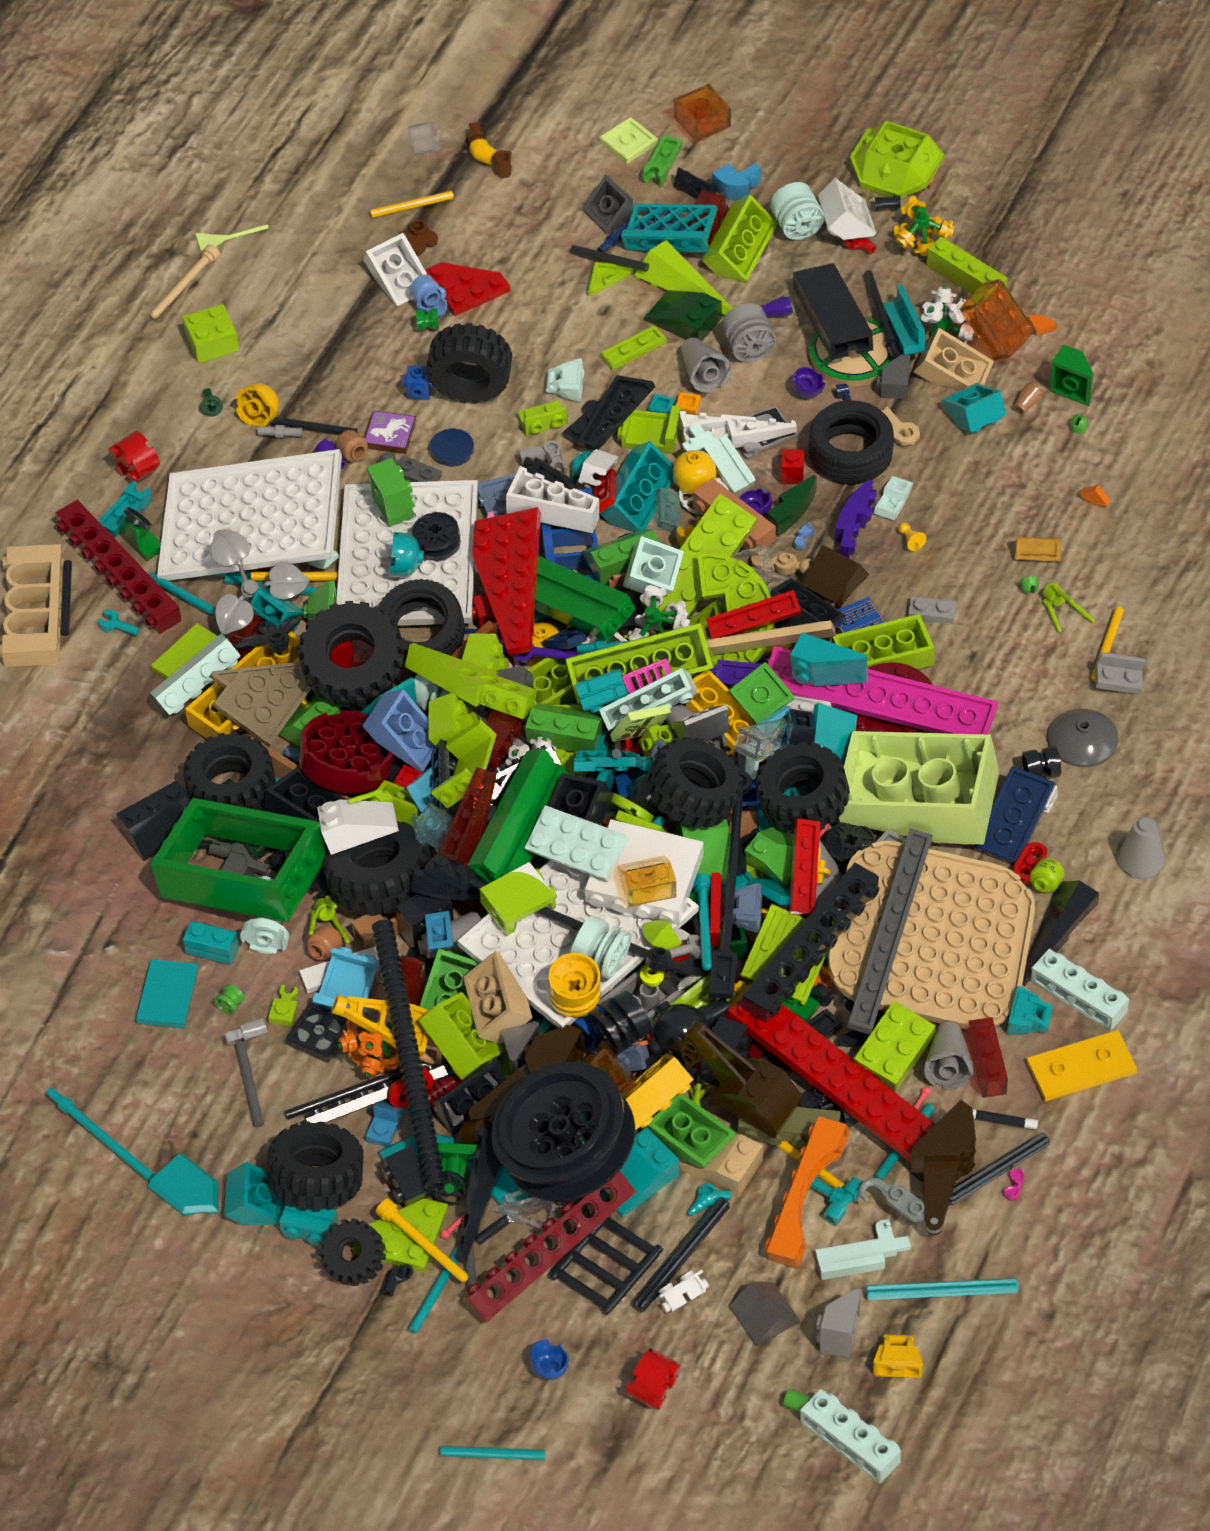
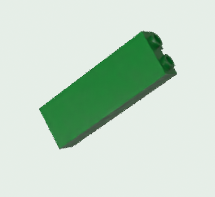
M538 556L535 597L536 611L606 642L612 638L635 611V607L628 594Z
M543 748L526 751L468 863V866L485 882L491 883L530 862L534 855L525 849L528 839L544 806H549L561 774H569L562 765L553 763L554 759Z

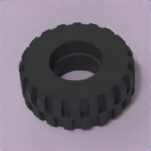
M345 601V604L340 605L335 603L329 605V609L325 611L322 609L316 613V618L314 620L310 619L306 624V632L301 633V646L298 647V655L302 673L307 685L313 688L314 693L318 697H326L328 703L333 705L340 703L342 707H351V705L357 704L358 707L365 706L367 702L374 701L384 692L391 690L393 682H398L401 677V669L404 668L405 662L401 633L390 615L384 616L383 610L377 606L372 608L369 606V603L360 602L358 604L353 603V601ZM349 640L363 641L373 648V654L370 659L363 665L355 668H343L334 664L330 660V655L339 644Z
M402 821L397 822L399 829L397 832L332 855L328 849L323 866L329 891L335 902L344 909L352 910L356 914H388L396 910L397 905L418 894L410 889L413 873L416 870L424 869L425 865L432 858L428 841L422 832Z

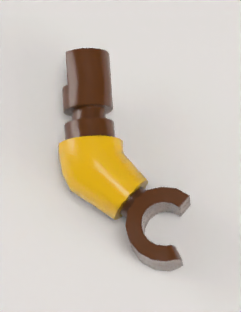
M477 122L470 123L468 138L472 156L477 161L493 165V172L498 177H510L512 152L494 149L484 139L481 125Z

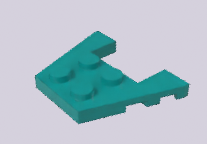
M577 750L573 761V771H604L605 767H614L613 769L617 771H626L628 767H638L643 771H649L654 761L652 757H640V754L622 750L621 757L618 759L612 756V750Z

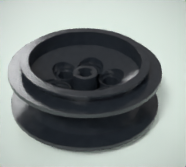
M571 1061L547 1065L521 1079L500 1103L493 1120L491 1136L493 1149L498 1160L508 1171L514 1183L523 1192L540 1200L563 1202L578 1199L595 1192L607 1184L620 1171L632 1151L636 1125L630 1105L621 1095L616 1083L606 1072L587 1063Z

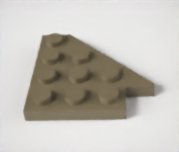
M300 662L213 671L209 676L225 688L212 706L268 747L312 689L305 681Z

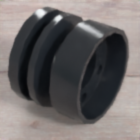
M624 989L610 998L609 1002L612 1009L605 1004H601L598 1007L599 1011L594 1009L588 1014L598 1038L617 1056L624 1052V1048L629 1049L632 1046L630 1036L640 1041L653 1031L650 1019L642 1006L631 993Z

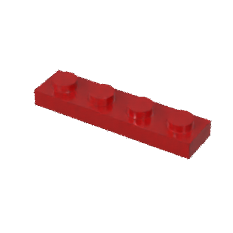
M792 590L706 618V622L712 639L738 635L802 613L795 592Z
M798 818L795 820L789 914L810 916L815 910L821 823L819 821Z

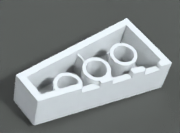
M521 466L506 494L507 514L538 507L541 512L540 522L593 533L599 520V498L575 488L569 490L564 487L563 483L558 481L554 483L547 481L543 475L538 473L535 475L530 474L526 468Z

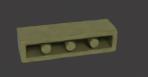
M797 1107L775 1139L739 1118L738 1134H742L756 1142L780 1145L782 1141H785L795 1147L803 1148L809 1142V1129L812 1124L816 1123L818 1116L840 1122L841 1111Z

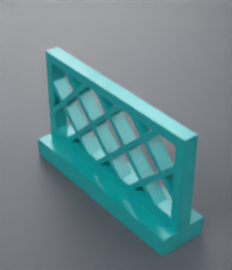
M635 203L627 230H623L621 235L625 249L629 251H650L667 240L677 252H707L709 248L708 238L717 207L716 205ZM640 211L649 212L642 218L638 216ZM662 212H669V214L662 218L658 216ZM683 212L690 213L682 219L678 216ZM704 212L709 213V215L704 217L703 219H700L698 217L700 214ZM654 217L657 221L648 226L645 222ZM673 218L677 220V222L670 226L665 224ZM695 218L697 222L688 227L685 224ZM640 225L644 227L642 230H634ZM661 225L664 228L663 230H654ZM680 226L684 228L683 231H674ZM701 226L704 228V231H695Z

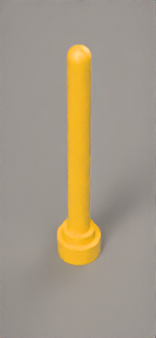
M387 1198L379 1204L376 1214L384 1221L388 1220L389 1222L393 1221L459 1281L466 1282L468 1280V1274L399 1214L397 1205L391 1199Z

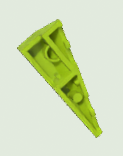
M667 240L651 249L644 258L643 262L649 264L648 271L637 270L635 273L636 280L640 281L643 279L648 281L655 288L659 286L670 291L704 292L722 301L723 315H726L733 309Z

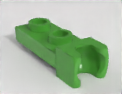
M665 135L662 136L651 159L647 161L643 169L642 179L644 183H648L652 178H657L659 180L658 187H663L667 180V175L683 147V140Z

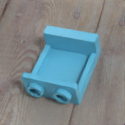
M340 946L339 949L331 948L330 953L332 956L319 993L315 992L312 1000L314 1005L330 1012L338 994L345 997L369 999L376 981L377 971L380 968L375 957L370 954L362 953L360 956L353 954V951L346 947Z

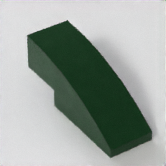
M815 475L810 476L779 495V505L767 511V520L776 526L777 537L790 529L803 516L812 503L817 487V477Z

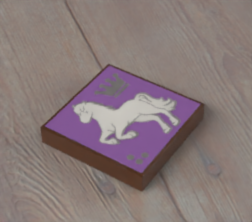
M373 410L365 435L368 449L407 454L416 425V416Z

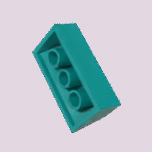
M651 441L633 447L616 476V503L600 513L612 526L631 532L646 529L673 482V464Z

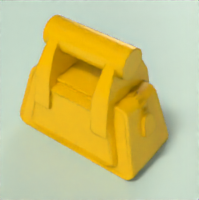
M884 1334L883 1345L878 1347L874 1358L873 1375L880 1377L921 1378L923 1362L918 1347L914 1346V1336Z

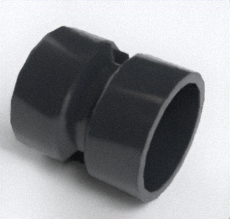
M1056 746L1042 748L1041 752H1038L1036 749L1022 752L1023 770L1040 777L1045 775L1046 778L1061 776V761Z

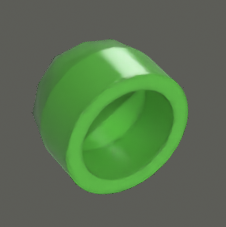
M1077 414L1071 418L1070 430L1073 433L1082 434L1087 430L1088 422L1085 416Z
M1031 576L1020 579L1022 590L1028 594L1030 590L1032 593H1035L1039 587L1038 577Z

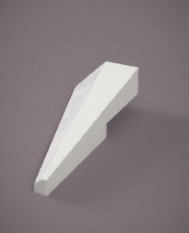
M679 411L683 443L693 438L688 429L696 423L700 424L704 432L709 430L715 440L726 435L734 448L742 447L748 442L757 443L797 432V425L794 420H791V423L776 422V419L771 418L769 421L756 420V417L724 414L721 417L707 416L706 413L689 415L686 414V411Z

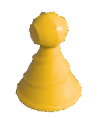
M903 522L899 525L898 530L901 534H905L907 547L910 551H917L924 546L927 537L923 532L911 530L908 523Z

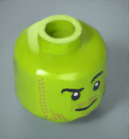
M1043 858L1032 869L1030 882L1036 890L1042 893H1052L1063 881L1065 871L1059 861Z

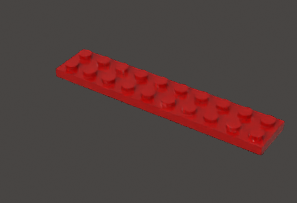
M742 999L727 1010L726 1017L728 1019L747 1025L748 1034L909 1162H912V1147L936 1125L933 1121L869 1071L854 1063L850 1056L783 1004L779 1013L775 1017L772 1016L767 1022L762 1021L743 1009Z

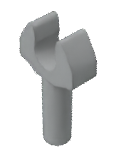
M689 935L686 945L667 949L671 954V958L691 953L697 959H701V946H698L701 943L700 935Z

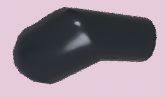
M404 1264L390 1269L381 1292L386 1296H393L396 1286L409 1280L413 1275L414 1270L412 1266Z

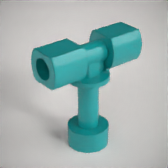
M818 1174L808 1191L815 1188L829 1197L830 1205L824 1212V1219L831 1225L837 1226L847 1214L846 1207L851 1201L855 1203L860 1198L859 1187L863 1181L853 1176L844 1188L838 1186L834 1189L819 1180L820 1174Z

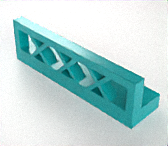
M898 285L896 286L897 301L883 303L894 335H896L904 355L924 352V327L904 286Z

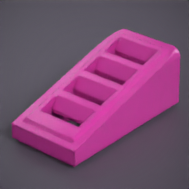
M668 659L660 660L622 675L628 693L631 694L637 691L631 679L633 676H635L639 689L645 687L640 676L641 673L644 672L648 685L653 683L649 672L651 669H653L657 680L662 678L658 669L661 665L666 676L673 673Z

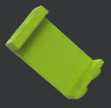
M481 719L447 741L446 748L458 758V763L454 775L431 791V794L447 808L482 785L497 734Z

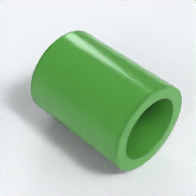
M789 1389L783 1406L800 1412L812 1397Z

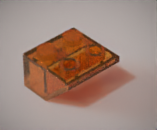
M602 1041L582 1062L596 1066L606 1072L616 1083L624 1098L636 1086L634 1075L605 1041Z

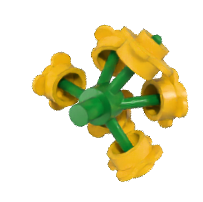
M916 196L909 197L907 204L901 207V212L914 220L911 225L903 223L901 226L896 225L893 227L894 236L897 238L896 242L903 248H913V242L916 240L915 230L919 229L922 231L923 240L918 241L917 249H914V253H920L921 256H927L928 247L934 243V240L930 239L932 236H942L945 239L950 238L954 234L955 226H952V220L942 221L938 216L935 218L929 217L926 213V204L918 201Z

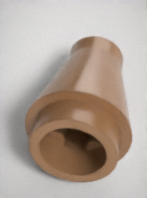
M1035 382L1025 384L1017 402L1013 406L1015 411L1019 414H1024L1029 408L1040 401L1044 393L1041 386Z

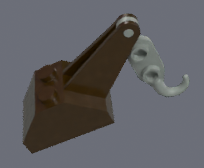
M960 1100L912 1147L911 1174L923 1182L924 1202L904 1187L889 1184L879 1178H869L863 1181L859 1187L860 1197L867 1202L866 1189L872 1186L876 1187L882 1192L887 1203L912 1222H923L926 1232L930 1235L940 1234L943 1230L956 1181L964 1174L968 1175L975 1166L976 1134L973 1108L963 1100Z

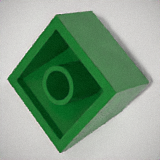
M1064 344L1052 361L1049 391L1090 406L1094 374L1084 352Z

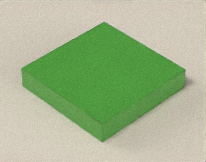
M766 662L729 690L732 697L755 724L795 700L792 692Z

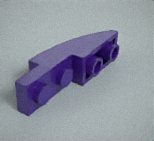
M873 480L866 481L851 495L837 520L835 542L841 543L840 554L849 559L851 553L856 551L857 540L854 537L859 536L860 528L865 529L867 520L872 519L873 507H870V505L875 503L877 490H873Z

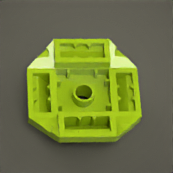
M888 121L881 123L875 128H867L850 155V163L860 188L886 197L894 196V194L896 196L900 195V199L907 197L908 194L927 188L944 161L943 151L928 134Z

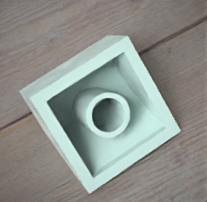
M641 536L633 548L623 587L644 594L645 587L652 585L659 589L664 588L666 593H672L684 551Z

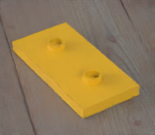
M1119 1030L1028 1057L1026 1061L1045 1102L1137 1074V1067Z

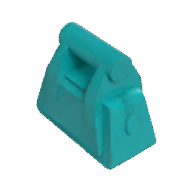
M1018 986L1006 1033L1008 1035H1018L1039 1031L1047 1032L1053 1005L1039 999V996L1022 986Z

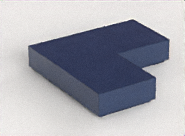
M571 626L544 639L542 644L544 648L571 649L588 641L586 637L588 633Z

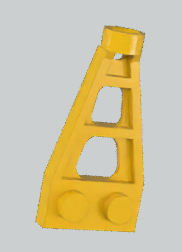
M339 994L336 996L331 1013L346 1017L369 1032L380 1033L384 1041L396 1047L394 1033L384 1023L386 1015L390 1014L387 1001L345 997ZM409 1003V1010H411V1017L413 1018L412 1023L416 1033L415 1037L419 1047L418 1051L420 1057H422L426 1050L428 1034L424 1031L419 1019L430 1010ZM364 1007L379 1011L377 1023L362 1016Z

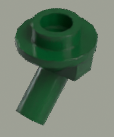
M210 388L204 389L202 391L204 399L201 402V410L207 416H217L222 411V401L219 397L213 396Z

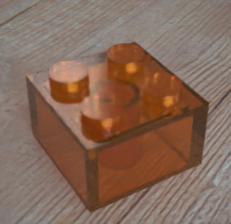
M710 84L673 99L674 118L695 142L731 127V108Z

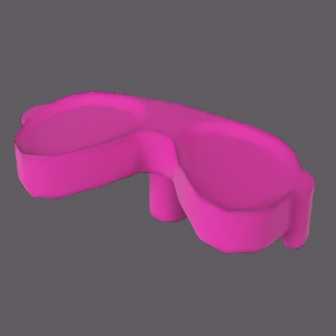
M1020 1167L1018 1170H1012L1009 1175L1014 1186L1005 1188L1003 1191V1195L1011 1201L1018 1198L1024 1181V1173Z

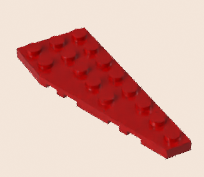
M538 507L474 522L472 556L510 655L532 651L541 512Z

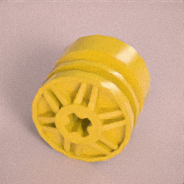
M569 953L562 955L553 962L548 976L549 998L551 1005L558 1013L566 1017L579 1018L588 1015L589 1012L597 1007L601 994V977L598 965L592 958L581 953Z

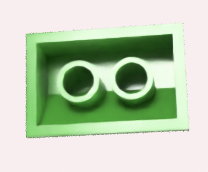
M642 529L583 550L582 554L598 582L606 584L609 583L608 580L613 579V575L627 573L633 548L641 536L661 543L655 532L650 529Z
M314 693L307 699L305 705H301L296 709L279 735L300 747L303 729L310 720L323 713L335 715L339 714L340 711L355 712V705H351V707H342L340 703L333 705L326 701V697L320 698Z
M537 703L531 708L526 723V739L528 744H532L530 739L537 740L538 737H546L551 740V744L556 746L557 749L577 752V750H597L605 722L599 713Z

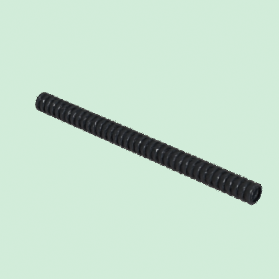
M386 919L379 920L372 924L371 927L372 931H374L373 936L379 958L378 962L381 965L380 971L382 972L385 996L388 999L387 1005L389 1006V1016L392 1020L391 1025L393 1027L394 1040L396 1041L397 1054H399V1065L402 1068V1080L404 1082V1089H406V1100L409 1103L408 1109L410 1110L409 1114L413 1124L412 1129L416 1139V1149L419 1153V1164L422 1167V1179L425 1181L424 1188L436 1190L446 1184V1179L444 1178V1171H442V1159L439 1157L440 1150H438L439 1145L435 1135V1125L432 1121V1111L429 1107V1096L426 1093L427 1087L425 1086L426 1082L422 1072V1062L419 1058L420 1053L418 1051L417 1038L415 1037L414 1024L412 1023V1013L409 1010L410 1004L408 1003L405 979L401 969L400 956L398 955V945L394 935L393 922Z

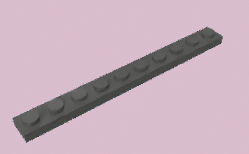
M912 828L909 830L847 1028L869 1035L872 1032L933 835Z

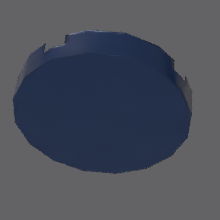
M444 429L438 432L431 440V456L439 464L440 462L445 463L446 466L450 467L462 465L474 453L473 438L462 429Z

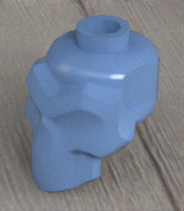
M420 275L415 278L410 285V292L415 298L414 301L417 309H423L427 312L432 308H437L438 317H442L447 310V301L444 299L446 297L445 289L440 287L430 275Z

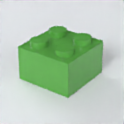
M390 458L367 467L372 498L389 527L413 518L415 502L410 495L413 489L410 481L403 478L404 473L401 466H396L393 459Z

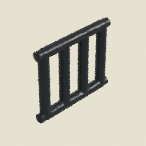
M611 1215L567 1252L548 1274L552 1280L559 1279L602 1308L601 1311L605 1315H609L664 1250L660 1245L656 1244V1246H653L610 1218ZM605 1226L647 1253V1255L638 1264L595 1235ZM589 1243L632 1271V1273L623 1282L580 1254V1252ZM574 1261L617 1290L608 1300L565 1272V1270Z

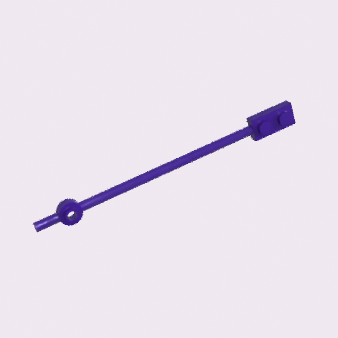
M532 642V651L525 655L521 653L514 654L513 657L520 662H528L534 656L567 659L568 657L583 653L535 647ZM501 643L503 646V653H509L507 651L505 644ZM718 659L717 667L715 666L709 670L723 684L736 685L762 664Z

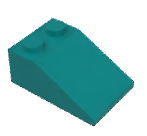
M801 633L790 654L793 679L801 684L825 686L867 683L868 681L867 655L806 633Z
M647 1127L635 1135L632 1151L624 1166L620 1169L621 1173L637 1192L621 1205L616 1212L623 1218L680 1175L679 1159ZM601 1189L599 1195L607 1201L608 1193L606 1190Z

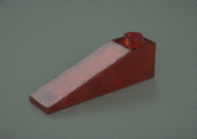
M476 767L438 855L468 866L485 832L497 777L496 773Z

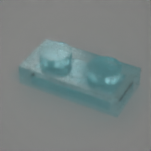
M659 487L656 491L657 527L676 532L677 527L681 526L679 493Z

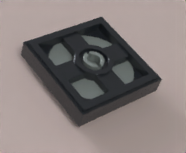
M310 1003L287 1036L286 1044L329 1062L339 1048V1038L343 1034L342 1030H346V1032L348 1030L346 1027L347 1019Z

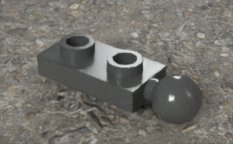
M385 452L379 457V462L392 458L396 466H401L404 473L403 478L410 482L439 481L442 477L441 470L404 455L401 456L399 461L390 452Z

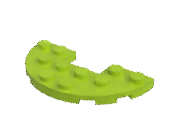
M719 553L697 554L702 597L704 600L725 596L728 612L771 598L770 592L761 577L743 561ZM774 623L741 634L772 630ZM767 647L712 655L714 665L717 667L718 659L756 663Z

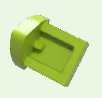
M655 920L643 924L644 936L653 948L662 947L667 950L681 945L682 942L672 929V924L669 921Z

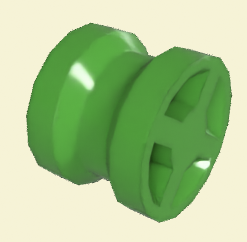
M226 984L222 989L223 993L216 996L214 1003L221 1011L232 1015L237 1010L236 1006L242 1004L245 1000V996L237 987Z

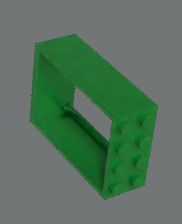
M192 798L188 806L184 808L178 822L174 824L167 839L163 841L162 847L156 856L152 858L151 869L153 870L160 895L163 898L288 923L323 866L327 848L320 823L317 821ZM205 835L291 852L274 881L187 864Z

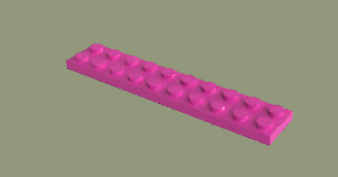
M774 646L768 662L769 667L796 697L828 701L834 708L933 733L989 735L998 709V701L868 669L867 683L825 686L801 684L793 679L790 657L792 650Z

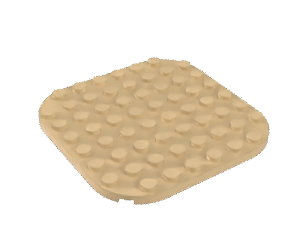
M880 841L872 843L870 847L856 852L846 869L847 872L854 862L858 863L879 876L878 887H880L877 896L866 903L863 913L860 916L856 915L848 931L842 932L838 937L836 945L829 950L828 970L830 977L839 991L853 1002L856 1000L905 843ZM929 849L879 1010L887 1011L892 1002L896 1001L927 1021L940 1024L949 1021L955 1022L962 1029L986 1030L1005 1022L1010 1017L1016 989L1018 986H1022L1035 914V902L1032 892L1020 881L1021 877L1001 865Z

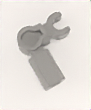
M548 441L544 447L538 446L518 451L521 466L522 464L530 465L524 461L526 456L533 460L535 457H538L543 461L546 459L551 466L562 468L563 472L567 473V464L562 460L560 444L557 441Z

